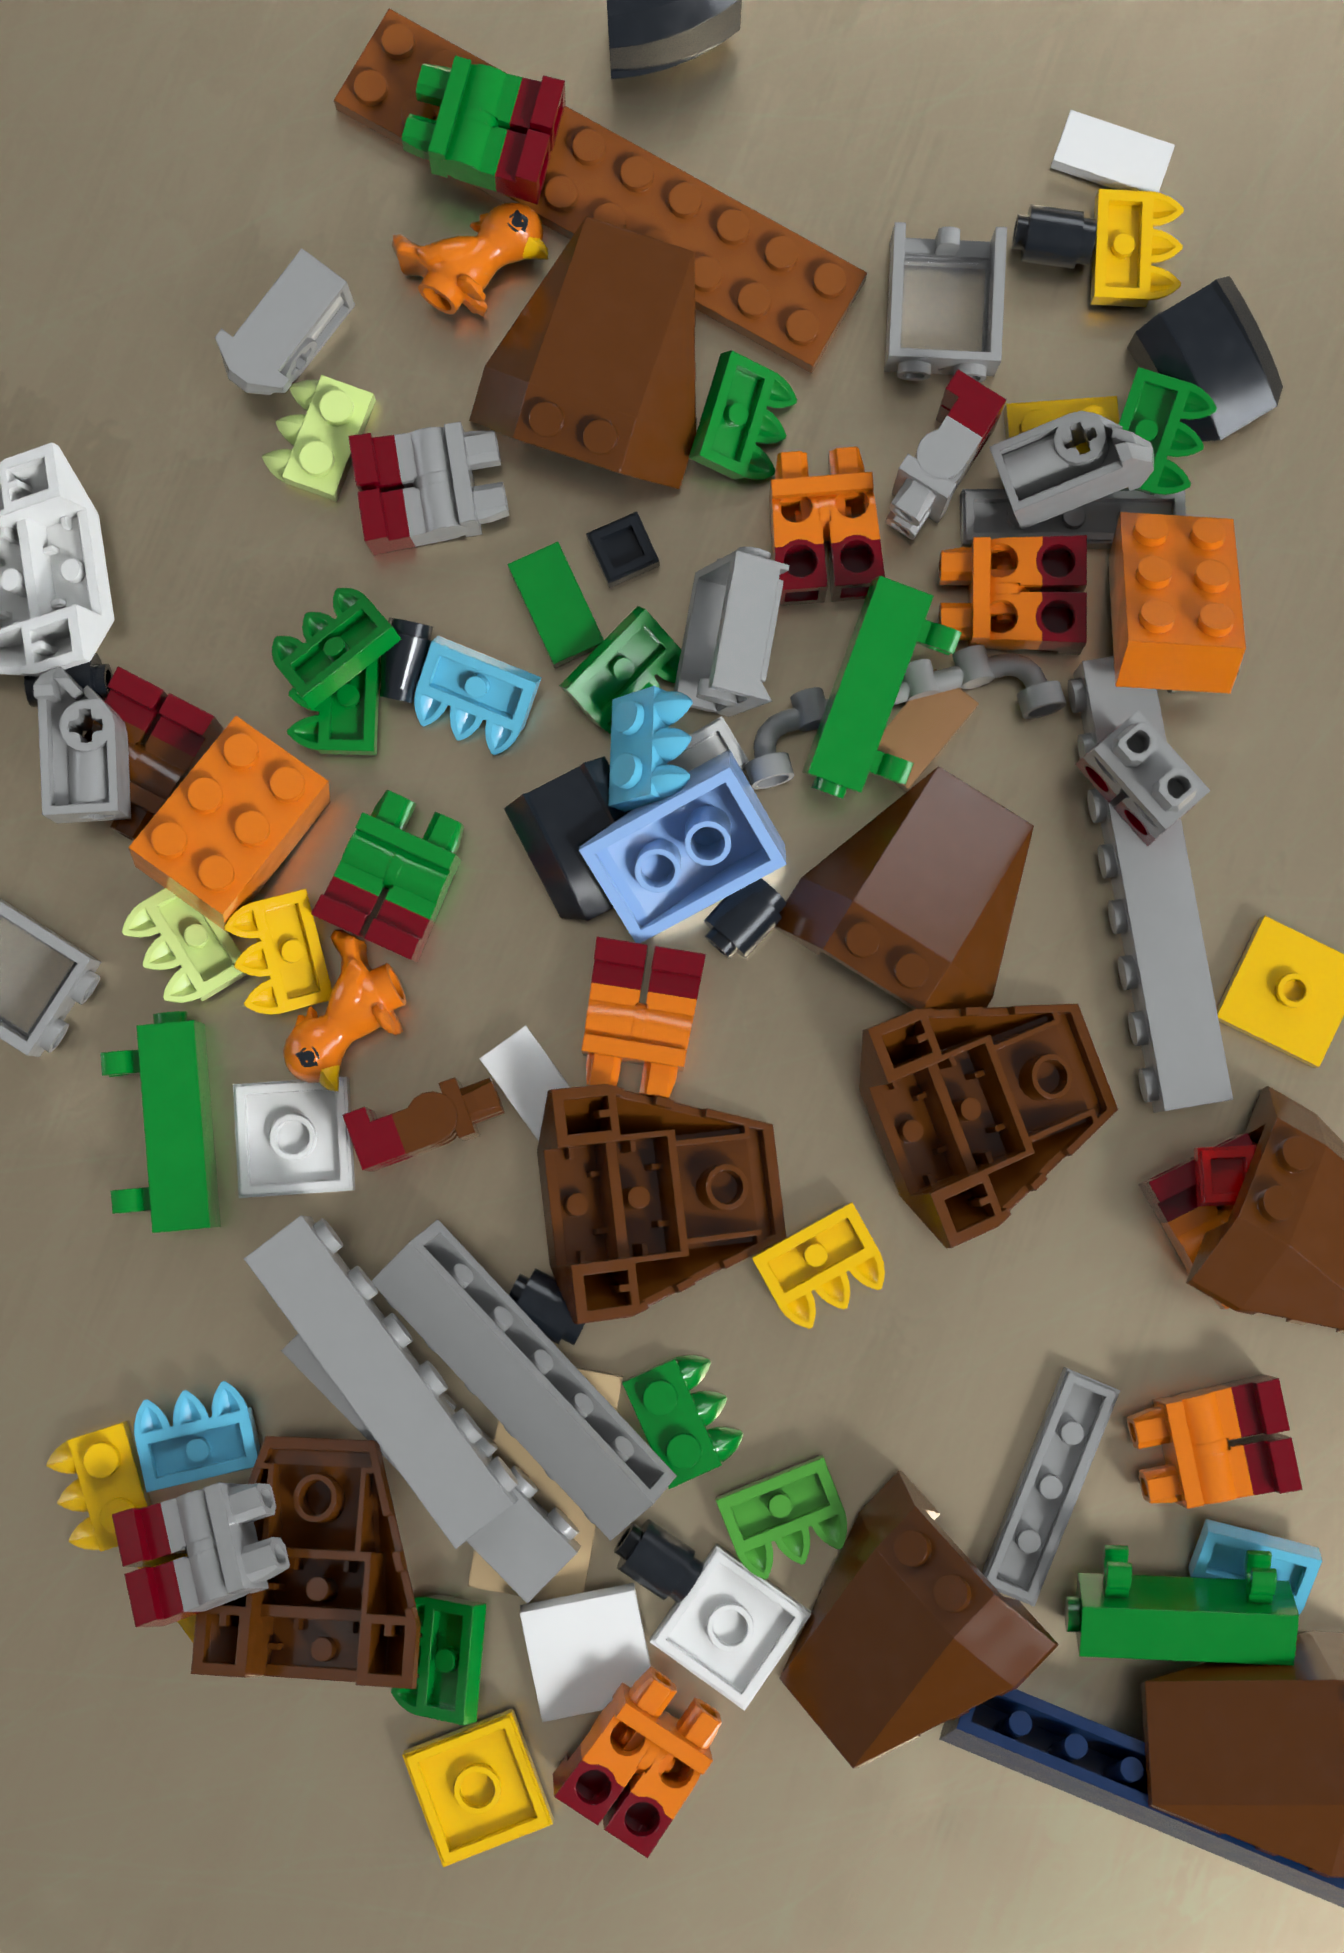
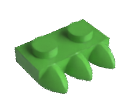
M823 1455L716 1497L717 1505L738 1558L751 1573L764 1580L769 1577L772 1569V1541H775L778 1548L788 1558L801 1565L805 1564L810 1550L808 1527L812 1526L815 1533L826 1544L835 1549H842L847 1535L846 1513Z

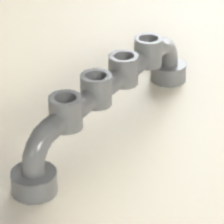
M973 645L955 652L952 656L955 666L937 671L933 670L930 659L909 662L894 703L896 705L961 687L962 689H973L988 684L995 678L1014 676L1019 678L1026 687L1017 694L1023 718L1043 717L1057 712L1066 706L1060 682L1047 681L1041 668L1030 658L1015 653L998 654L988 657L984 645ZM808 688L793 694L790 697L793 708L783 710L769 717L758 729L753 743L755 759L745 765L748 779L753 789L775 787L794 778L789 754L786 752H776V744L778 739L788 732L818 729L828 699H825L822 688Z

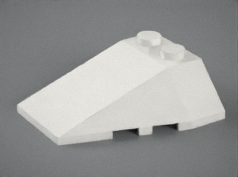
M51 442L6 458L0 462V674L40 676L54 668L61 667L65 670L90 662L115 620L100 519L97 510L60 447Z

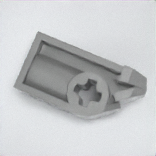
M301 248L235 335L232 337L221 328L215 336L228 379L246 393L263 395L286 393L292 386V383L300 377L354 308L355 303L347 281Z
M1086 411L1069 413L990 446L1021 530L1128 487L1129 491L1140 488L1154 471V451L1151 442L1133 432L1123 430L1122 426L1099 414ZM1086 442L1090 451L1085 454H1079L1076 446Z
M61 667L41 674L34 683L33 690L34 697L38 699L42 815L57 824L131 819L128 733L124 721L88 685L83 689ZM93 720H96L103 728L93 732L92 741L90 742L82 736L83 731L92 730Z

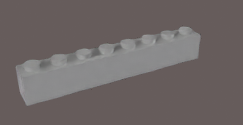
M1114 656L1081 662L1073 673L1074 679L1068 680L1070 706L1073 713H1081L1084 734L1078 735L1080 759L1138 710L1166 740L1157 689L1115 687ZM1094 787V789L1088 790V806L1093 823L1101 822L1104 844L1098 846V861L1103 878H1111L1115 900L1108 902V915L1113 933H1121L1125 956L1118 958V970L1123 989H1131L1135 1012L1129 1013L1128 1023L1134 1046L1141 1045L1145 1068L1139 1069L1138 1073L1143 1100L1145 1102H1152L1154 1113L1233 1100L1181 818L1152 844L1147 846L1114 809L1128 795L1122 791L1108 802Z

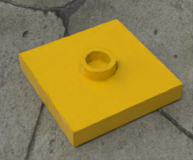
M1267 916L1260 917L1217 1007L1219 1022L1313 1068L1320 1067L1344 1016V954Z
M513 1708L404 1750L402 1754L443 1867L550 1826L554 1822L552 1812Z

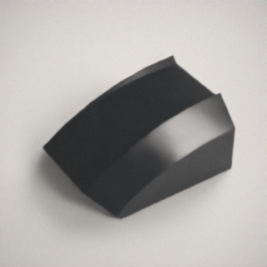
M607 0L611 79L636 77L666 70L695 59L720 45L740 30L742 0Z
M1230 276L1215 279L1209 285L1169 309L1158 313L1135 332L1127 346V349L1140 368L1193 383L1209 394L1217 407L1215 413L1201 419H1180V422L1188 425L1197 433L1202 442L1222 440L1278 406L1283 385L1277 367L1257 322Z
M605 756L584 762L575 769L548 783L522 794L504 808L560 918L588 921L613 908L610 900L579 852L581 845L630 812H624L608 806L610 765Z

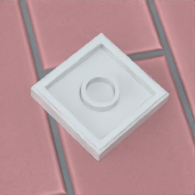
M339 1077V1092L327 1090L320 1083H308L303 1080L233 1084L239 1198L355 1190L353 1143L342 1116L345 1113L351 1112L349 1077Z
M716 1543L703 1561L704 1566L695 1585L680 1603L675 1602L650 1637V1643L745 1711L810 1617L811 1611L767 1579L764 1580L751 1573L737 1557Z
M634 1583L520 1605V1617L542 1722L602 1711L613 1700L612 1696L622 1682L631 1688L651 1667Z

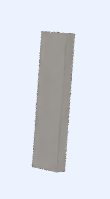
M962 489L960 493L961 547H970L973 537H991V539L1005 537L1087 535V549H1110L1120 512L1186 516L1185 490L1175 494H1154L1153 496L1137 490L1129 491V489H1122L1021 530L1005 489Z
M1066 1367L1063 1368L981 1572L1000 1593L1035 1607L1120 1390Z

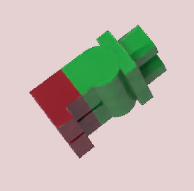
M459 56L454 57L452 68L422 64L416 87L417 101L438 106L440 110L437 120L409 113L402 133L403 150L429 160L431 174L446 178L449 175L457 180L538 205L551 159V151H553L566 105L565 80L543 75L542 81H536L507 74L489 65L472 64L470 59Z
M386 790L374 807L371 816L362 812L355 827L356 830L345 848L341 861L324 895H320L311 915L418 963L447 895L453 876L456 874L462 861L456 855V852L460 846L464 825L443 814L434 812L423 838L414 836L406 832L405 829L417 804L401 795Z

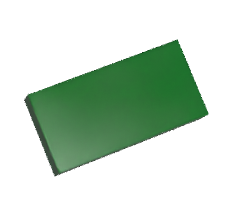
M555 542L507 564L554 668L594 651L604 641L559 542Z

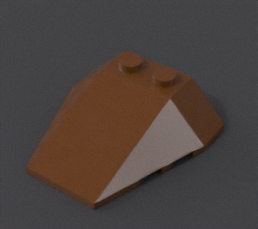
M585 217L486 363L469 421L510 438L598 467L680 489L697 432L695 393V252Z
M938 766L801 877L787 899V905L779 913L782 919L774 928L818 956L821 952L825 953L912 1009L987 1008L994 996L1034 825Z
M1078 1004L914 1009L864 1029L862 1033L859 1090L898 1193L945 1248H953L999 1227L1011 1215L1010 1210L1030 1191H1036L1048 1179L1046 1175L1064 1157L1072 1156L1118 1111Z
M609 1084L548 1090L537 1157L549 1264L573 1323L583 1324L633 1317L649 1309V1306L696 1285L695 1282L721 1269H727L787 1238L773 1124L708 1108L700 1109L676 1103L674 1100L663 1097H651L634 1093Z
M1267 1086L1261 1091L1245 1132L1248 1133L1251 1141L1258 1145L1228 1222L1205 1233L1186 1283L1236 1312L1250 1315L1256 1313L1286 1318V1322L1299 1325L1311 1323L1335 1328L1337 1333L1344 1334V1142L1316 1113Z
M266 1436L247 1484H270L275 1498L276 1510L274 1515L254 1521L258 1542L271 1537L281 1538L286 1546L290 1567L268 1579V1589L249 1593L231 1602L196 1614L191 1674L242 1678L270 1676L356 1682V1685L416 1689L421 1625L379 1443L375 1440Z
M898 1471L859 1512L811 1611V1615L779 1677L850 1766L856 1769L921 1737L920 1734L948 1720H955L967 1714L968 1710L997 1695L1002 1696L1018 1688L1059 1645L1019 1600L1004 1597L935 1522L940 1513L901 1471Z
M1307 1631L1297 1634L1294 1666L1206 1662L1141 1683L1148 1807L1216 1834H1227L1256 1846V1850L1271 1856L1279 1855L1307 1866L1309 1871L1326 1878H1344V1633Z

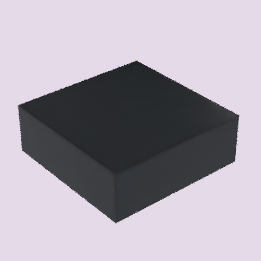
M637 511L586 533L587 541L609 588L660 566L659 558Z

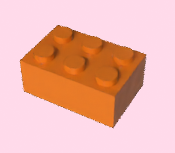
M1120 512L1108 557L1115 687L1231 694L1246 650L1234 519Z
M235 716L128 847L135 867L225 930L224 925L230 916L242 906L252 902L330 803L329 781L238 716Z

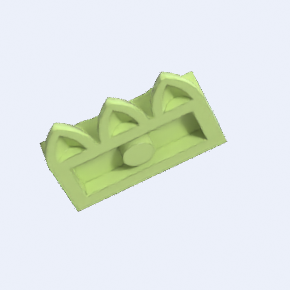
M321 375L320 380H303L292 384L289 388L296 402L307 411L306 415L295 414L276 420L280 433L290 444L294 445L293 449L274 450L262 455V459L268 470L280 481L337 502L352 464L348 436L364 433L376 399L371 392Z
M167 888L139 903L126 918L122 933L125 936L141 938L160 934L144 956L142 963L144 968L166 970L177 966L181 967L174 973L163 994L165 1001L184 1003L199 998L201 1001H204L248 975L234 968V964L241 955V952L229 933L178 898Z

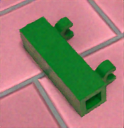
M883 576L872 579L802 773L815 777L811 788L844 799L847 789L862 793L869 773L906 785L914 763L877 749L916 643L945 655L954 654L962 632L926 620L934 597L933 595Z
M186 1011L153 1014V1024L136 1025L138 1050L100 1053L102 1076L121 1077L140 1074L149 1187L112 1190V1214L151 1210L152 1233L221 1227L205 1024L195 1020L188 1021V1012Z
M1104 1545L1103 1574L1078 1573L1076 1596H1066V1632H1076L1079 1657L1294 1666L1299 1613L1290 1582L1277 1581V1571L1275 1568H1271V1551L1247 1550L1245 1579L1132 1575V1564L1128 1563L1129 1547L1127 1545Z

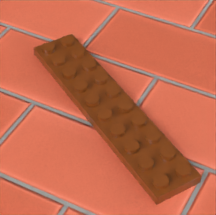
M389 8L336 95L334 103L336 110L403 146L402 133L409 113L437 120L440 110L438 106L417 101L416 87L422 64L452 68L454 57L459 56L470 59L472 64L495 66ZM565 106L553 151H551V159L538 205L475 186L503 203H522L529 206L538 214L543 225L570 240L585 217H589L694 251L695 309L811 374L867 277V272L567 106Z

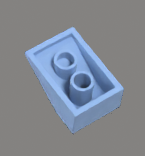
M730 749L689 771L690 779L681 791L665 799L631 810L579 847V852L635 943L644 942L787 865L785 843Z

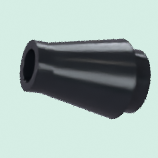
M389 617L388 622L402 640L381 655V690L379 696L413 703L414 693L431 644L433 627Z

